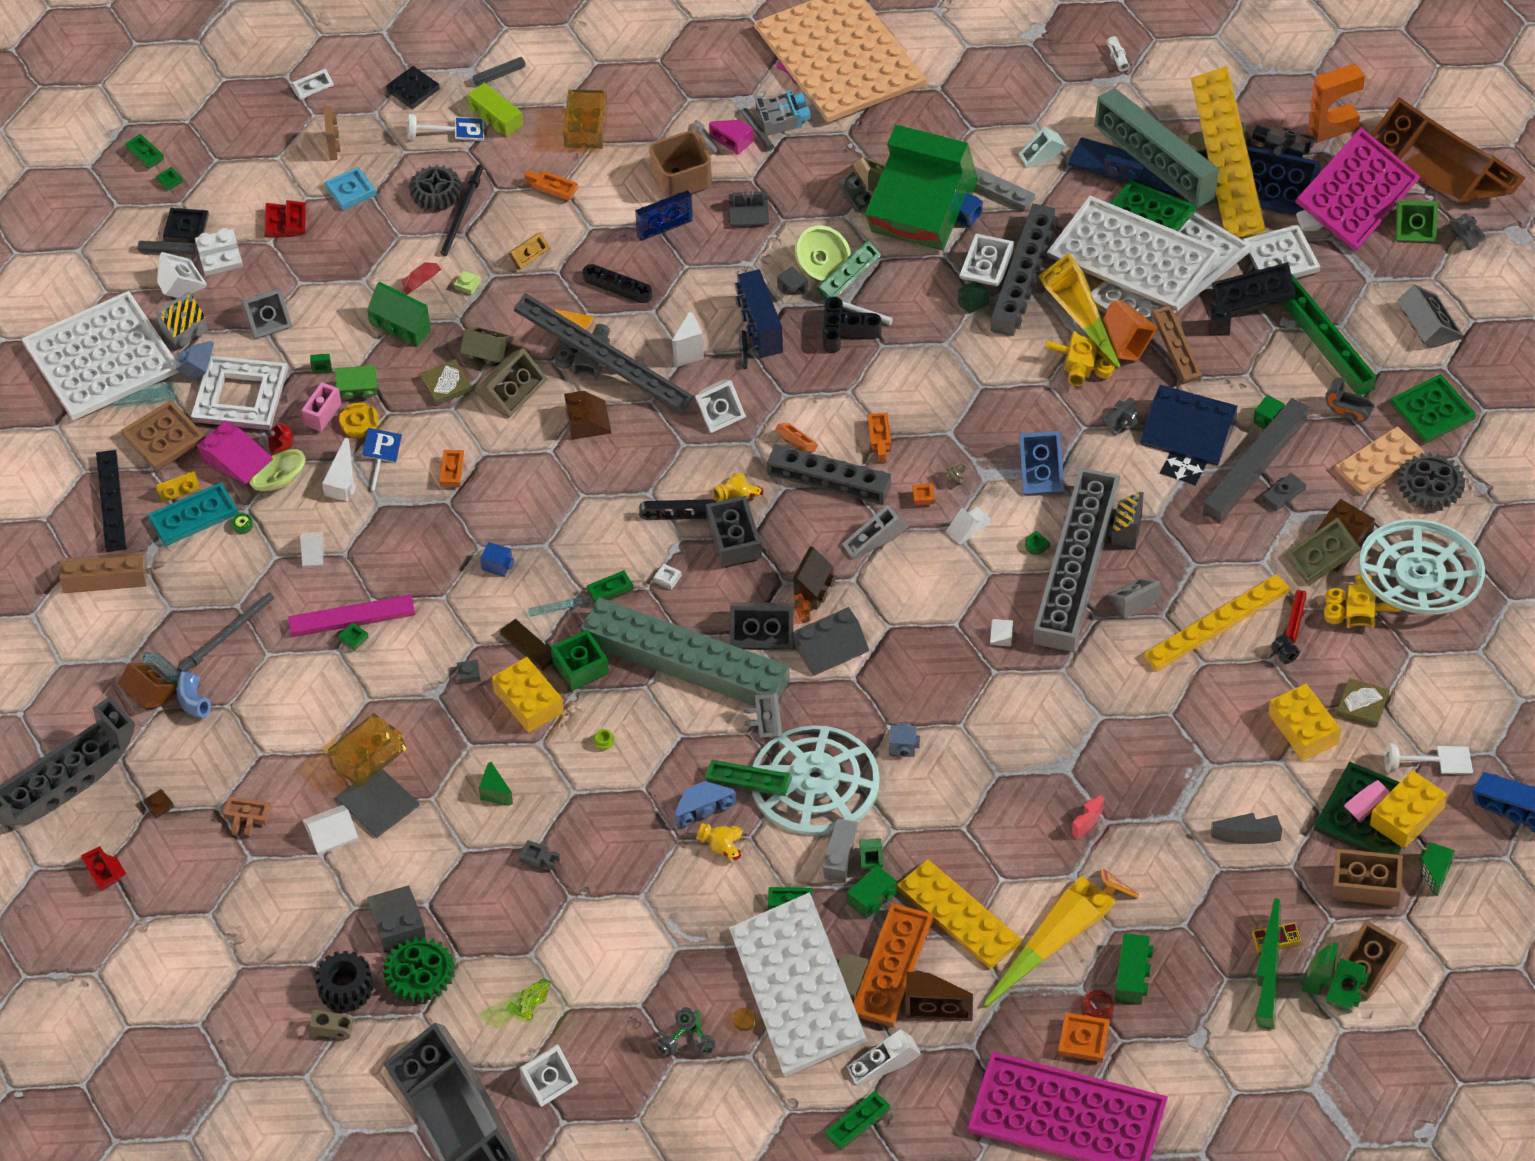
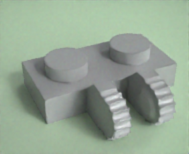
M778 693L755 695L756 706L743 709L744 713L747 714L757 712L758 720L750 719L745 721V726H758L760 738L782 736Z

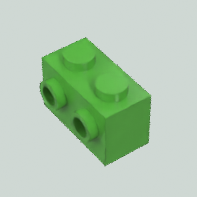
M375 365L335 368L336 388H339L342 399H352L354 396L370 398L377 395L378 387Z

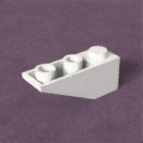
M900 1029L846 1067L855 1085H859L903 1068L922 1054L913 1037Z

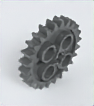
M1429 452L1428 457H1425L1423 453L1420 454V458L1414 455L1412 461L1407 459L1406 465L1402 464L1397 483L1400 485L1399 492H1403V498L1409 497L1408 503L1415 501V507L1422 504L1423 510L1427 506H1430L1432 511H1434L1435 506L1442 510L1444 504L1450 507L1451 502L1456 504L1457 498L1462 497V492H1464L1465 488L1464 471H1460V465L1454 466L1455 460L1448 462V456L1442 459L1439 453L1435 457L1432 456L1431 452Z

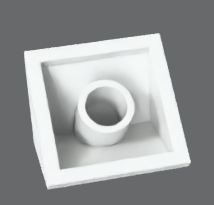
M691 312L688 313L672 339L673 361L676 367L704 359L703 334L694 314Z
M344 805L303 820V824L318 855L358 840L349 810Z
M558 1044L520 1067L522 1085L540 1107L578 1084Z

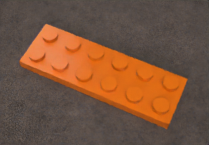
M891 903L854 1001V1007L859 1019L894 1028L905 998L907 972L915 971L933 922L934 914Z

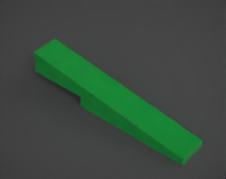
M1274 898L1256 972L1257 984L1262 987L1255 1015L1257 1027L1275 1029L1282 914L1280 899Z

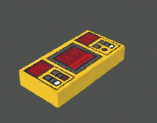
M1296 923L1281 925L1280 949L1301 945V938ZM1267 928L1252 931V937L1258 953L1262 952Z

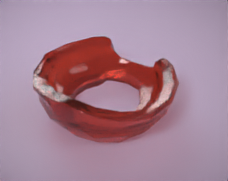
M1093 990L1088 992L1082 999L1080 1005L1081 1012L1085 1016L1110 1020L1113 1017L1114 1001L1108 993L1102 990ZM1095 996H1102L1109 1000L1110 1007L1102 1010L1095 1009L1091 1005V999Z

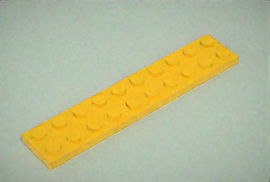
M1225 66L1192 77L1190 79L1209 162L1219 169L1216 195L1224 230L1242 240L1266 233L1229 69Z

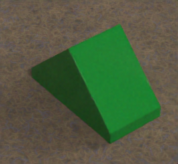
M491 761L487 764L479 785L480 800L510 806L513 804L512 792Z

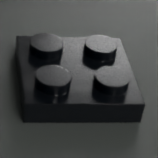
M415 66L410 67L386 85L388 93L412 110L440 89L439 83Z

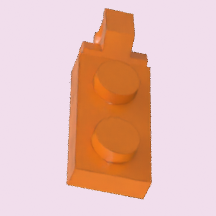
M528 170L525 174V183L531 185V187L567 201L571 200L578 189L576 182L546 171L536 173Z
M888 413L868 414L872 453L878 454V463H886V452H891Z

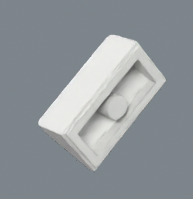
M326 68L291 84V88L299 100L334 86Z

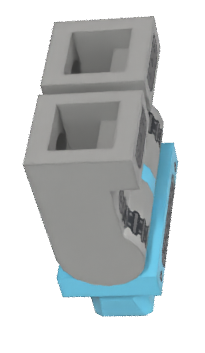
M792 90L766 99H763L762 96L755 97L756 112L763 131L767 136L795 127L801 128V121L811 119L809 107L798 108L806 106L803 93L793 95Z

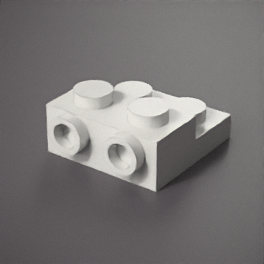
M222 228L218 233H202L199 237L195 238L205 276L243 268L233 229Z

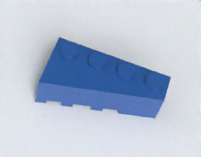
M1483 772L1472 790L1475 805L1499 816L1505 814L1512 820L1511 822L1518 825L1522 822L1532 827L1531 831L1535 832V786H1529L1516 780H1509L1496 774Z

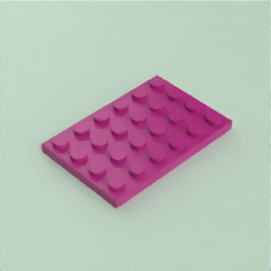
M1361 127L1295 202L1356 252L1396 206L1397 200H1401L1420 179V176Z

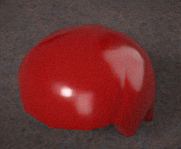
M276 423L275 427L271 428L275 431V434L268 438L269 450L273 455L291 449L294 441L291 428L286 424Z

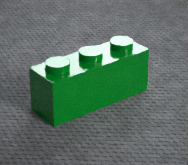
M1123 933L1115 1001L1142 1005L1143 996H1147L1149 983H1145V977H1150L1151 964H1147L1148 958L1152 959L1154 945H1149L1150 936Z

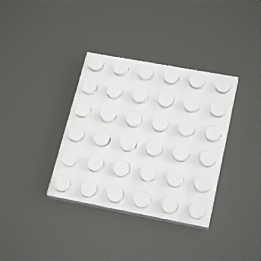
M129 291L22 338L23 345L73 421L179 373L176 370L177 361Z

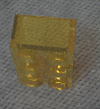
M568 90L563 128L564 148H582V145H585V148L603 149L608 107L606 91Z
M372 713L326 750L331 768L360 788L373 777V772L377 774L406 750L403 735L399 730L390 724L387 725L385 720Z

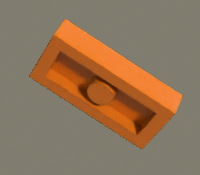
M779 423L775 429L783 440L794 444L797 450L810 452L815 451L818 446L815 441L790 423Z
M464 450L443 451L439 480L440 487L461 486Z

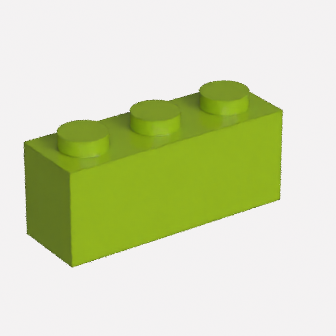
M485 82L467 94L469 109L473 113H477L484 122L491 124L497 132H501L504 136L508 137L524 125L522 112Z

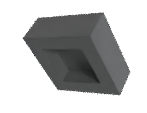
M478 660L457 662L460 684L481 681Z

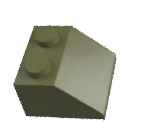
M480 327L465 329L460 353L466 354V358L477 360L479 357L485 359L484 362L496 364V362L504 360L514 340V336Z

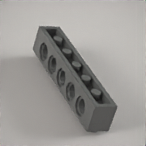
M775 444L767 461V475L884 505L891 488V474L793 449L788 446Z

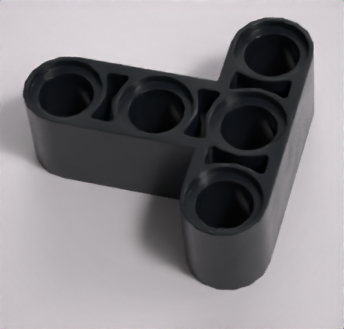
M829 297L825 301L823 349L826 352H838L841 348V338L877 339L881 336L882 320L880 315L876 313L843 312V302L839 297Z

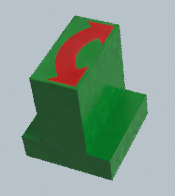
M895 124L887 143L890 152L865 213L870 230L873 233L944 251L967 193L973 195L978 183L969 144Z

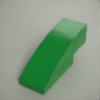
M1332 943L1325 947L1312 959L1308 966L1302 991L1320 995L1322 984L1330 986L1337 957V943Z

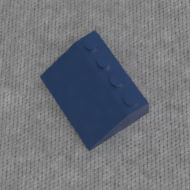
M1247 146L1260 208L1295 216L1297 212L1303 211L1304 209L1295 201L1319 175L1321 169L1320 161L1283 153L1275 155L1273 151Z
M1160 384L1154 397L1140 444L1218 466L1236 422L1238 405Z

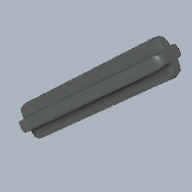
M518 57L473 75V82L476 86H479L484 82H489L526 66L523 57Z
M140 240L137 246L139 252L194 254L196 249L194 243Z

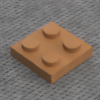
M323 106L330 161L338 160L337 152H341L340 142L336 140L339 139L338 126H334L337 125L336 113H332L331 106Z

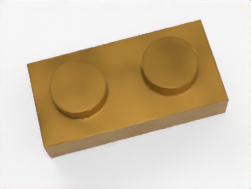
M539 232L508 254L519 270L551 248L542 233Z

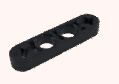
M594 264L586 265L582 270L583 280L588 284L640 303H647L652 300V287L644 282ZM606 278L614 279L611 283L604 282ZM628 284L631 288L622 289L621 286Z
M711 499L644 501L639 505V516L644 520L707 519L706 504L717 501Z

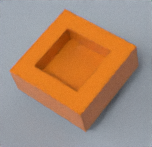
M933 483L912 485L914 506L935 504Z

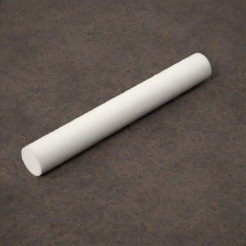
M843 302V310L845 311L876 313ZM876 313L880 315L882 323L892 324L893 318Z

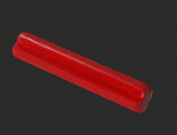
M1297 590L1295 593L1286 635L1291 639L1292 644L1297 639L1307 593L1304 590Z

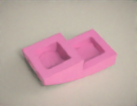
M1377 780L1355 795L1344 807L1361 823L1390 791Z

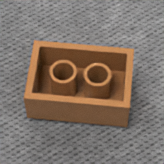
M1336 849L1332 900L1398 907L1401 894L1403 855Z

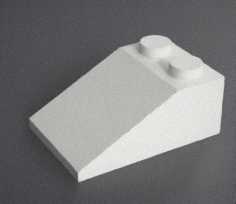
M975 234L959 278L998 286L1008 272L1012 262L1014 241Z

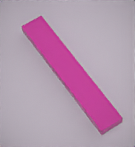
M412 595L292 615L288 616L291 637L346 628L352 622L356 625L413 616L415 615Z

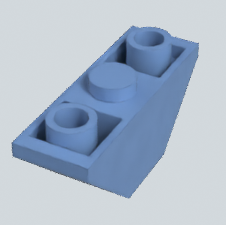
M706 781L685 789L675 811L676 827L688 826L699 819L708 818L714 813L730 809L736 805L734 789Z

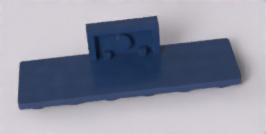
M1081 137L1068 160V165L1128 183L1135 181L1172 196H1178L1179 194L1147 169L1144 164H1141L1124 149Z

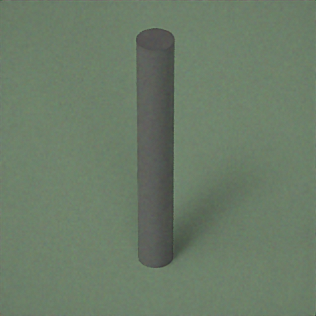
M742 109L741 114L751 128H753L767 150H773L774 145L748 109Z

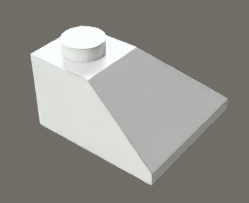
M164 252L160 253L157 283L164 295L179 298L188 291L194 293L207 286L191 259Z
M723 379L695 395L710 433L746 417L731 380Z

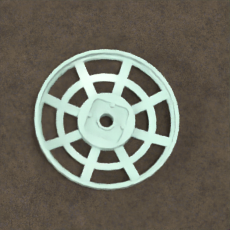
M1405 519L1385 524L1367 537L1359 555L1360 573L1369 589L1389 605L1411 613L1432 615L1458 610L1476 598L1485 578L1484 561L1475 545L1455 529L1429 520ZM1413 530V540L1402 541L1391 546L1383 538L1385 535L1393 532ZM1422 530L1440 534L1453 540V542L1445 549L1435 543L1422 541ZM1375 542L1384 550L1378 559L1377 566L1365 563L1367 552ZM1461 546L1472 558L1476 569L1464 571L1460 561L1453 553ZM1413 547L1414 552L1403 556L1396 552L1397 550ZM1422 548H1427L1440 553V555L1435 557L1431 554L1422 552ZM1389 556L1397 562L1395 570L1383 568L1384 562ZM1448 559L1455 567L1456 572H1446L1443 562ZM1366 571L1376 573L1387 591H1380L1369 579ZM1417 571H1421V572H1423L1424 574L1421 575V574H1418V573H1416V572H1417ZM1384 576L1395 577L1399 585L1392 588ZM1477 577L1475 589L1468 598L1458 595L1465 578ZM1458 579L1452 591L1443 587L1445 580ZM1405 590L1417 593L1418 600L1406 597L1400 593ZM1436 591L1444 596L1435 600H1427L1426 594ZM1395 596L1398 599H1401L1408 603L1417 604L1420 607H1415L1401 603L1397 600L1392 599V597ZM1450 599L1458 602L1456 604L1440 608H1429L1428 606L1441 604L1449 601Z
M812 725L788 730L782 733V736H777L769 741L760 751L753 764V767L791 774L792 780L786 796L774 794L765 802L760 792L752 790L753 798L761 813L770 822L791 833L807 836L832 834L836 822L817 826L809 824L811 813H825L835 809L839 810L844 818L843 820L858 822L870 811L879 792V770L871 751L855 736L833 727ZM820 732L819 737L804 738L795 742L788 739V737L800 733ZM831 733L844 737L859 747L848 750L842 744L827 739L828 734ZM778 742L785 746L776 755L772 765L759 766L764 754ZM817 743L815 751L803 753L798 748V746L803 744ZM825 745H831L843 753L832 757L824 753ZM789 751L796 757L791 765H779L781 759ZM866 753L872 766L873 781L860 777L856 756ZM849 759L854 775L841 773L839 764ZM812 772H818L821 775L815 778L811 777L809 774ZM840 781L852 783L842 797L835 791ZM858 785L871 789L862 806L851 814L845 803L855 794ZM795 790L799 795L805 797L804 804L793 801L787 795ZM829 796L832 800V803L813 806L814 799ZM781 800L790 808L803 812L801 824L784 819L771 808Z

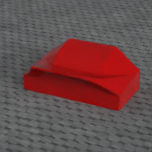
M424 262L402 280L403 292L406 295L410 294L442 269L437 263Z
M101 846L81 855L83 864L99 891L117 883L121 877L126 875L117 857L106 854Z

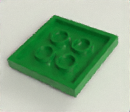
M1441 374L1392 397L1390 400V404L1425 444L1476 418V413Z

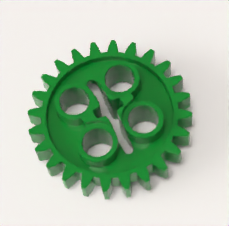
M425 936L422 941H418V938L414 937V942L412 943L406 939V945L403 946L401 943H397L398 950L391 948L392 955H386L387 962L383 963L386 986L389 985L390 992L395 991L397 998L403 994L404 1001L408 1000L409 997L412 998V1003H415L417 998H420L421 1002L424 1003L425 997L433 1001V994L440 997V990L447 991V984L453 983L452 977H455L453 955L449 954L448 947L443 948L442 942L435 945L434 938L427 942Z

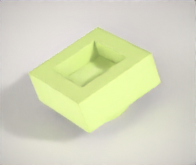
M463 271L454 283V289L472 295L481 283V277Z

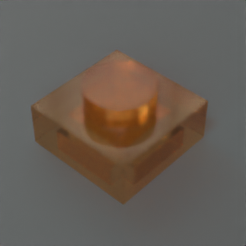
M802 593L795 595V611L802 623L809 622L810 612H812L809 600H805Z

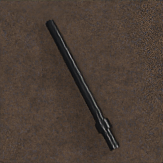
M477 165L473 175L469 177L467 190L440 251L443 256L448 255L475 188H478L480 184V176L484 169L482 165Z

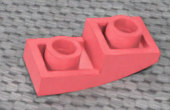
M1102 795L1088 800L1084 805V815H1079L1072 822V835L1077 840L1085 835L1099 819L1103 811L1104 797Z

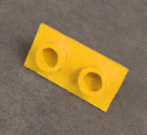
M195 471L162 483L160 482L155 486L162 503L200 489Z

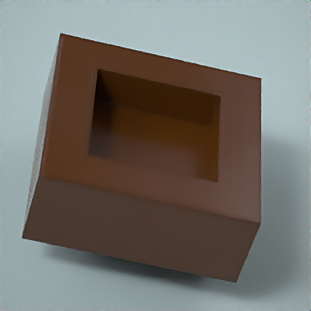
M162 789L143 800L144 805L155 818L174 808L173 802Z

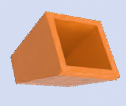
M1114 300L1108 306L1107 313L1102 319L1115 354L1119 359L1138 361L1158 329L1156 325L1124 301Z

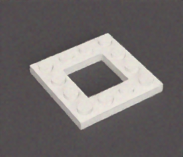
M211 356L191 415L192 422L221 425L224 421H227L236 427L271 430L288 371L287 363ZM225 378L261 381L255 407L218 404Z

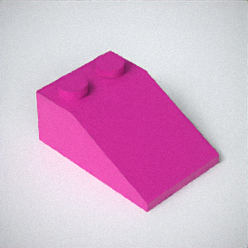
M224 421L197 445L205 464L243 484L249 482L273 460L272 456L246 433L227 421Z

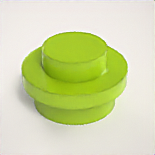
M607 729L597 731L593 737L594 745L601 750L611 748L615 742L614 735Z

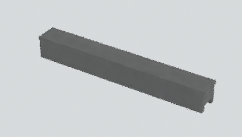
M1294 398L1288 401L1203 502V515L1207 516L1209 514L1213 516L1219 524L1225 519L1307 421L1309 406Z

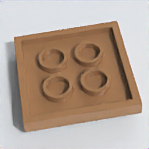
M172 400L121 430L122 436L155 471L197 447L205 439V435Z

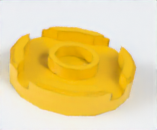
M361 402L347 405L344 411L340 412L338 422L344 434L353 438H362L367 436L368 428L376 429L378 427L379 417L373 406L370 407L367 403Z

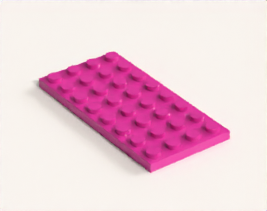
M992 1052L967 1132L1076 1161H1150L1168 1096Z

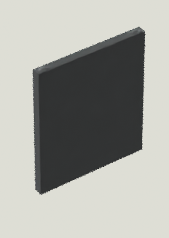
M379 765L336 796V800L341 805H344L376 838L420 806Z

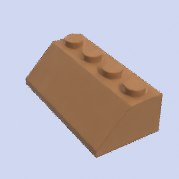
M146 551L63 558L60 562V581L63 593L146 587L147 553Z

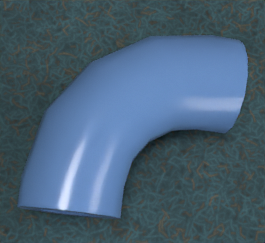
M182 671L176 688L178 703L187 714L198 718H206L210 713L211 703L208 698L198 695L197 690L201 680L200 677Z

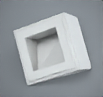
M992 620L990 645L1011 646L1013 620Z

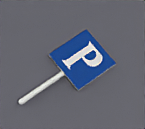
M368 428L362 456L377 459L371 491H375L381 460L396 463L402 434Z

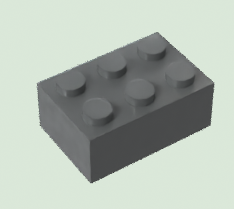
M746 496L706 504L707 522L722 567L762 558L761 541Z

